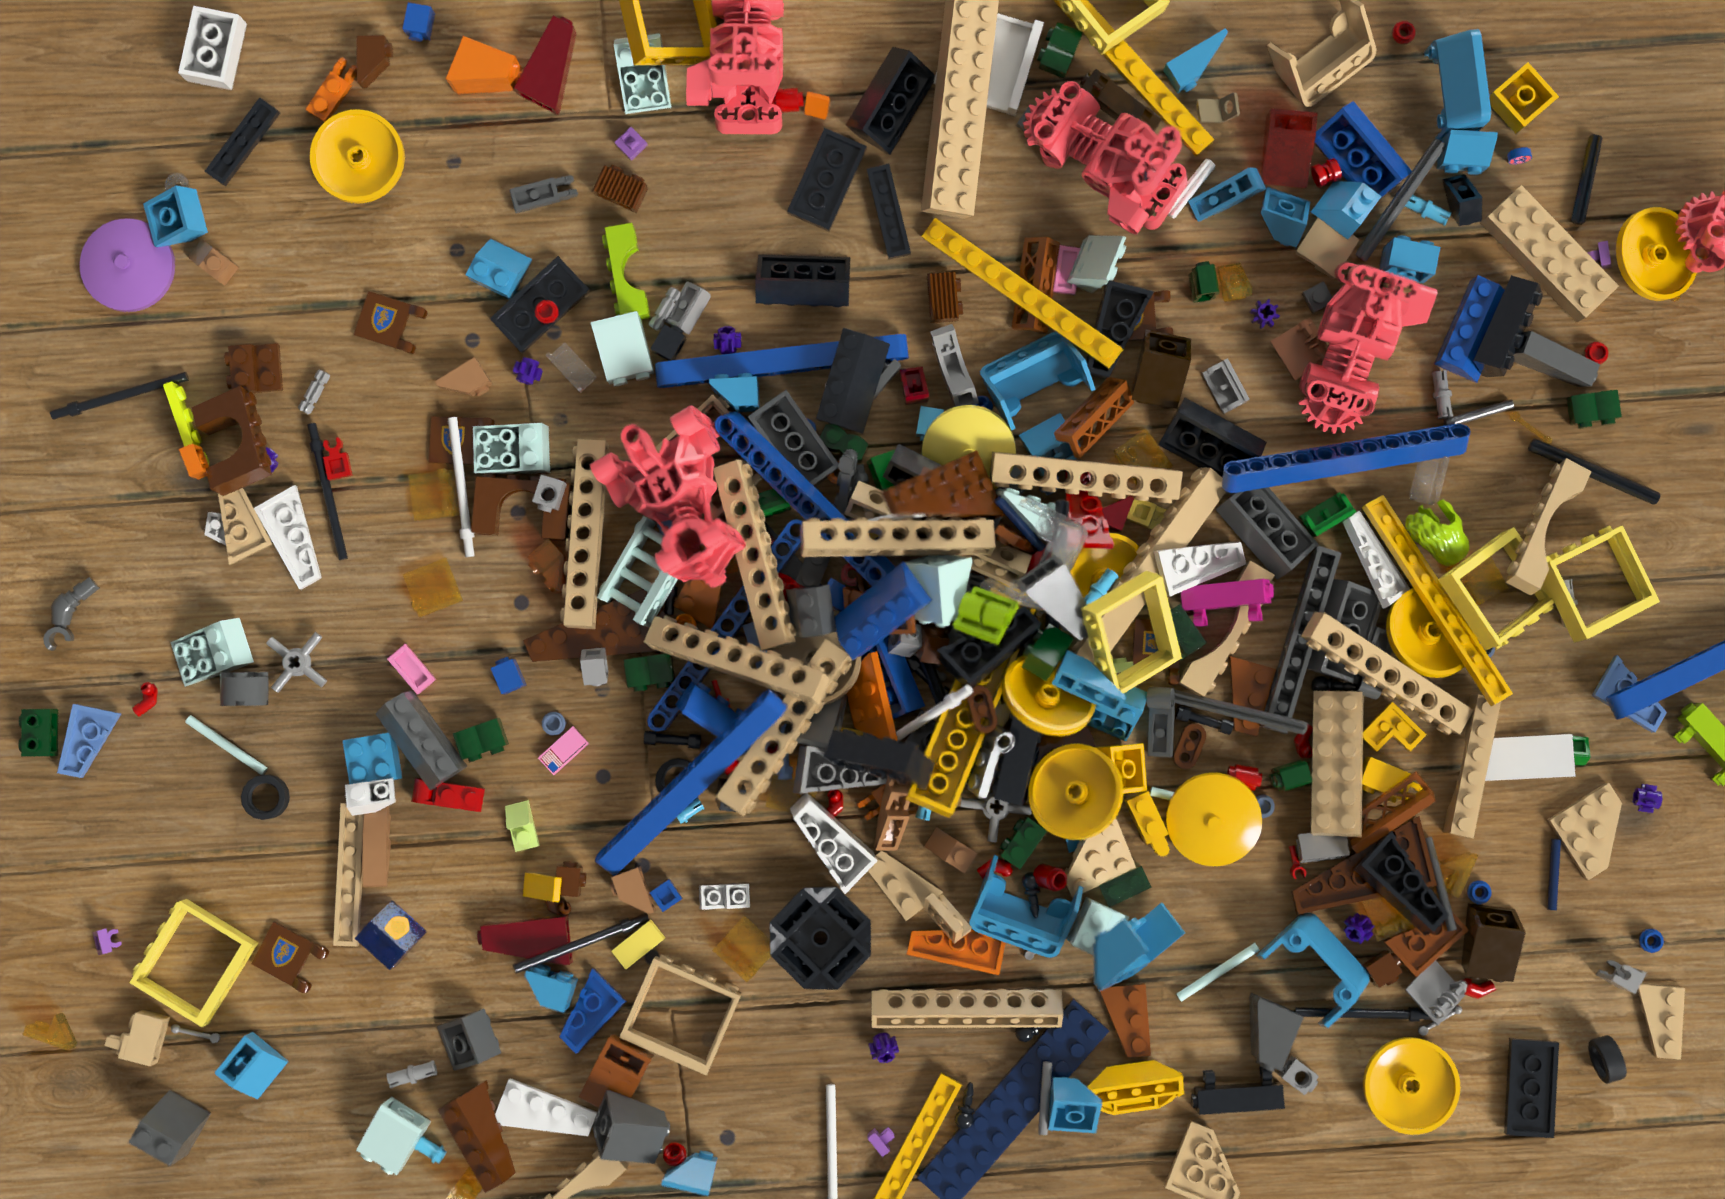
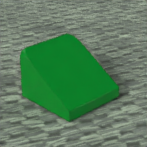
M1572 736L1574 764L1585 766L1591 758L1588 737Z

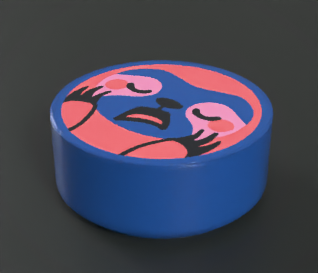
M1521 147L1511 150L1507 154L1508 162L1515 165L1531 160V149Z

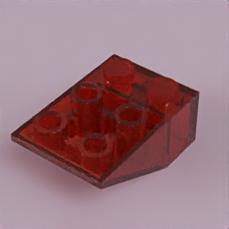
M1270 109L1265 121L1261 178L1265 185L1307 188L1316 137L1318 113Z

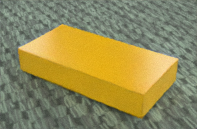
M525 873L523 896L559 902L562 879L536 873Z

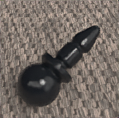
M1323 676L1314 678L1311 683L1313 692L1353 691L1358 688L1355 684L1334 682L1333 678L1327 679Z
M1028 872L1024 874L1021 882L1022 886L1026 889L1024 894H1029L1030 911L1034 918H1038L1039 902L1037 893L1041 891L1033 875L1034 872Z
M1043 1027L1016 1028L1015 1035L1019 1041L1028 1042L1034 1035H1038V1029L1040 1030Z
M972 1082L968 1083L964 1091L963 1106H958L959 1111L955 1115V1123L961 1129L971 1127L974 1120L972 1115L974 1109L970 1108L973 1100L972 1096L974 1095Z

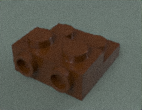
M279 344L228 346L229 352L224 354L225 364L230 366V375L226 376L228 389L242 386L252 393L283 391Z

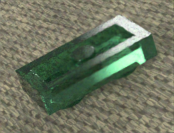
M1141 865L1099 886L1108 907L1152 888Z

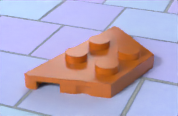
M878 652L869 653L861 662L860 672L855 684L846 693L854 728L882 740L884 737H889L898 741Z

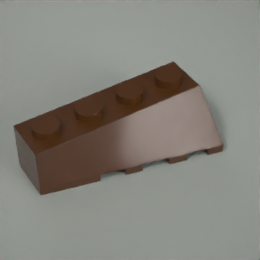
M487 1080L450 1100L438 1109L485 1193L503 1184L516 1173L507 1143H504L501 1132L503 1130L500 1122L497 1123L494 1113L496 1108L493 1099L490 1100L487 1091L489 1089Z

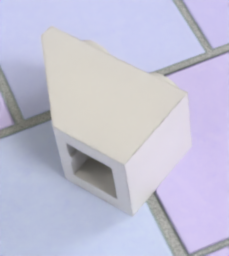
M393 778L345 785L347 809L352 816L374 813L396 802Z

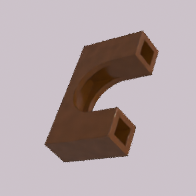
M238 386L191 407L196 428L207 435L214 434L232 425L241 426L242 441L238 450L228 459L205 468L210 489L221 496L230 494L272 475L270 468L272 462L265 447L267 441L260 426L262 420L255 406L257 404L256 397L242 386Z
M483 473V477L476 476L471 533L498 536L500 512L505 500L517 492L535 494L540 477L530 476L529 480H520L518 475H506V479L497 478V474ZM554 478L564 481L567 485L559 510L552 509L551 513L543 511L541 538L545 540L566 541L569 534L567 521L571 510L569 495L572 492V485L567 483L566 479ZM548 489L543 494L545 501H550L555 496L553 489Z

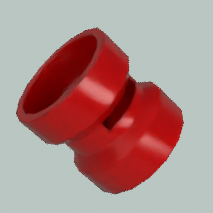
M1335 158L1327 160L1325 164L1311 166V175L1318 188L1326 186L1330 181L1336 182L1342 179V172Z

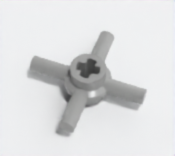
M314 632L302 649L293 648L288 650L273 637L267 641L266 644L283 657L284 671L271 686L274 691L279 693L292 676H302L304 674L321 688L326 684L327 680L311 668V657L309 655L323 638L320 634ZM294 658H300L298 660L300 666H295Z
M997 771L995 778H999L1000 771ZM995 791L988 794L984 800L961 798L960 806L983 810L985 816L990 819L987 840L989 842H997L999 820L1004 819L1009 813L1031 815V807L1029 805L1019 806L998 800V803L1002 805V809H998V813H994V809L990 808V804L997 800L994 799Z

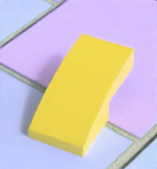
M1134 498L1127 519L1152 530L1161 523L1166 509L1160 508L1154 503L1135 500Z
M650 920L611 952L622 966L627 969L664 940L665 936L654 922Z

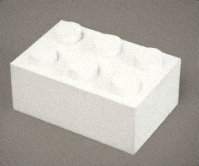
M193 6L178 73L189 82L232 90L247 23L238 14Z

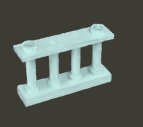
M643 516L636 524L632 537L609 577L601 585L597 598L611 603L614 598L635 611L634 621L650 628L654 617L659 613L678 579L663 572L657 564L655 557L641 550L648 537L660 545L664 538V535L653 530L656 522ZM636 558L659 571V575L654 583L647 581L630 570ZM625 578L647 591V596L643 603H638L618 590Z

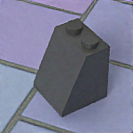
M847 695L824 705L818 714L814 713L810 719L811 725L804 734L801 733L796 739L797 744L826 749L832 731H841ZM797 705L794 713L802 714L806 706ZM786 724L784 734L791 732L792 724Z
M1250 993L1251 1055L1257 1059L1256 1063L1260 1064L1261 1067L1274 1072L1275 1068L1282 1071L1304 1017L1291 1009Z
M170 1090L139 1122L128 1143L171 1166L189 1154L211 1113Z
M606 1090L592 1126L600 1160L655 1164L658 1154L662 1152L664 1139L670 1132V1122L667 1121L665 1111L610 1090Z

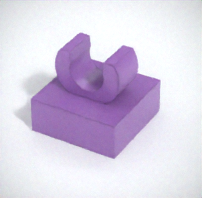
M632 127L614 142L631 161L648 145Z
M1608 241L1598 242L1599 250L1587 252L1595 262L1601 261L1602 269L1612 267Z
M107 929L92 932L98 955L112 952V948L119 947L122 944L121 942L113 943L110 940L112 934L118 933L117 929L108 932Z
M889 1127L880 1134L875 1128L867 1134L868 1140L882 1157L890 1152V1146L887 1143L895 1136Z

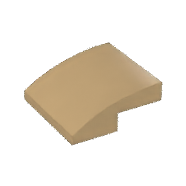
M1317 218L1295 254L1315 265V269L1335 280L1336 267L1340 263L1346 262L1359 239L1352 235L1347 240L1320 218Z

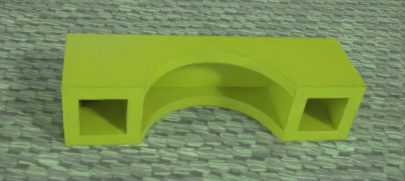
M633 223L605 227L606 235H602L604 248L609 249L610 257L606 258L608 271L613 272L614 280H610L612 294L617 295L618 303H614L616 316L637 311L641 319L650 318L645 291L629 285L624 276L627 260L639 250L635 227Z

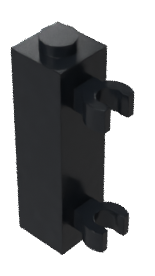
M1259 1066L1261 1082L1215 1085V1072L1213 1070H1203L1204 1086L1194 1087V1094H1191L1192 1108H1196V1112L1199 1115L1285 1109L1283 1085L1279 1081L1272 1082V1071Z

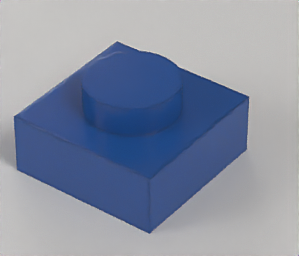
M670 879L650 892L662 912L683 899Z

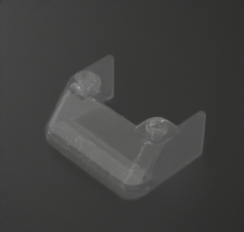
M1029 497L1024 498L1018 505L1039 515L1036 523V532L1042 539L1048 541L1047 547L1037 566L1053 555H1056L1071 572L1087 539L1088 534L1085 526ZM989 577L980 584V587L992 593L1017 601L1018 605L1045 611L1016 585L1015 581L1018 579L1012 580L1006 586Z

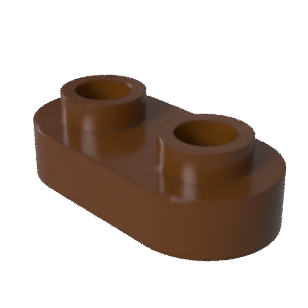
M975 686L972 688L973 693L966 697L972 724L977 732L988 734L996 728L998 723L992 696L986 687ZM974 696H981L982 702H975ZM982 718L987 719L988 726L981 725L980 720Z
M1189 724L1184 727L1173 753V761L1179 768L1189 769L1196 764L1206 740V731L1201 725ZM1191 731H1195L1197 733V738L1195 740H1192L1189 737ZM1184 752L1188 754V760L1185 762L1181 760V754Z

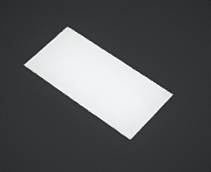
M1572 734L1494 738L1485 781L1574 777L1575 764Z

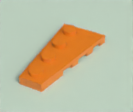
M942 930L911 931L906 955L999 976L1006 943L971 930L955 944Z

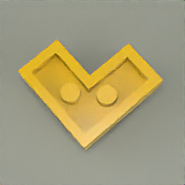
M1390 702L1363 730V740L1377 752L1393 736L1407 751L1411 752L1426 734L1394 702Z

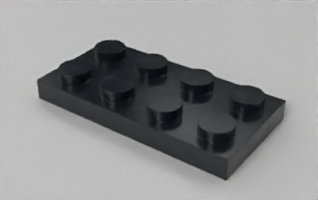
M824 128L790 203L787 214L830 232L867 146Z
M557 256L498 310L490 320L523 354L590 292V289ZM543 300H550L558 307L559 314L557 319L549 324L540 322L535 316V308Z
M1509 1038L1504 1133L1506 1135L1554 1138L1559 1042Z

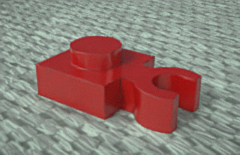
M339 437L336 438L337 445L334 448L330 447L328 440L323 442L325 450L330 455L323 457L329 481L353 476L348 453H341L343 441Z

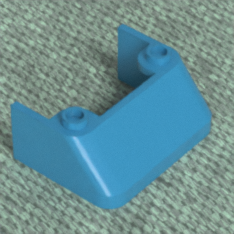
M1473 29L1434 40L1424 52L1425 56H1429V59L1433 60L1434 64L1439 65L1444 108L1441 110V114L1437 116V126L1441 129V132L1435 137L1438 140H1441L1450 130L1480 131L1491 118L1482 36L1479 29Z
M1057 332L1050 333L985 365L980 370L982 380L999 414L1008 424L1011 431L1016 429L1011 417L1015 416L1021 409L1019 400L1051 384L1060 381L1063 385L1072 387L1084 381L1091 391L1095 390L1086 360L1070 341Z
M994 855L977 896L969 922L970 926L978 933L1048 958L1057 956L1079 912L1083 887H1078L1072 902L1058 898L1052 900L1048 908L1039 905L1038 918H1034L1030 911L1029 901L1004 893L1006 888L1005 880L1001 876L994 874L998 856Z
M1160 903L1139 920L1135 917L1127 922L1123 918L1108 932L1104 930L1094 938L1096 940L1093 944L1094 983L1100 991L1141 971L1185 934L1163 903Z
M1303 913L1295 918L1256 956L1259 959H1266L1281 944L1287 950L1294 953L1301 952L1310 945L1342 980L1333 990V998L1338 1005L1318 1022L1321 1027L1329 1028L1355 1004L1367 987L1370 977L1367 970L1315 914Z

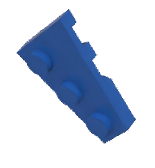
M592 968L586 985L582 988L576 1006L560 1035V1038L575 1054H578L627 1002L595 968Z

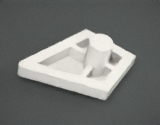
M208 512L204 535L226 545L221 514Z

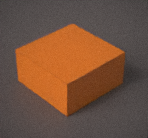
M192 443L180 448L179 451L189 476L198 480L206 477L205 468H208L209 465L202 447Z

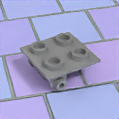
M1434 961L1405 990L1438 1026L1465 996L1467 984L1462 980L1455 982L1440 964Z

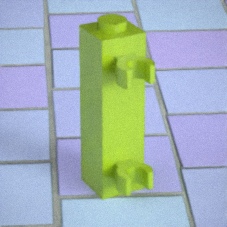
M1689 703L1681 710L1682 714L1677 718L1684 728L1679 730L1673 737L1679 744L1682 742L1685 744L1693 736L1721 766L1722 770L1711 779L1717 786L1720 784L1724 786L1725 727L1703 703Z

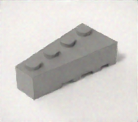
M799 747L793 793L801 794L886 784L888 778L886 774L883 779L869 774L865 771L866 769L861 773L832 764L824 757L825 748Z

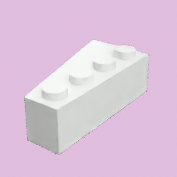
M804 793L790 808L793 818L821 860H823L844 894L878 861L874 852L808 793Z

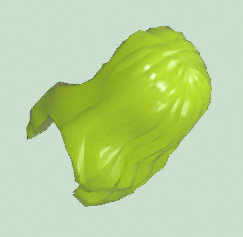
M1444 499L1437 502L1442 512L1451 522L1449 525L1440 524L1439 518L1431 508L1425 509L1423 505L1419 506L1418 512L1415 515H1408L1405 527L1410 532L1413 541L1428 550L1440 564L1451 566L1462 561L1469 552V540L1463 532L1462 520L1456 514L1452 505Z

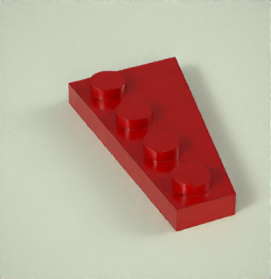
M1065 470V480H1066L1068 474H1067V471ZM1082 473L1080 476L1081 484L1089 483L1091 479L1090 473ZM1079 490V494L1065 493V500L1069 501L1066 547L1113 549L1114 542L1112 537H1110L1109 526L1104 518L1103 507L1098 496H1090L1088 491Z

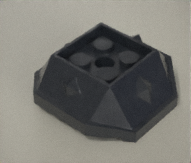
M837 886L803 887L770 921V956L804 989L838 990L871 956V919ZM818 931H823L827 934L828 939L824 943H818L814 939V934Z

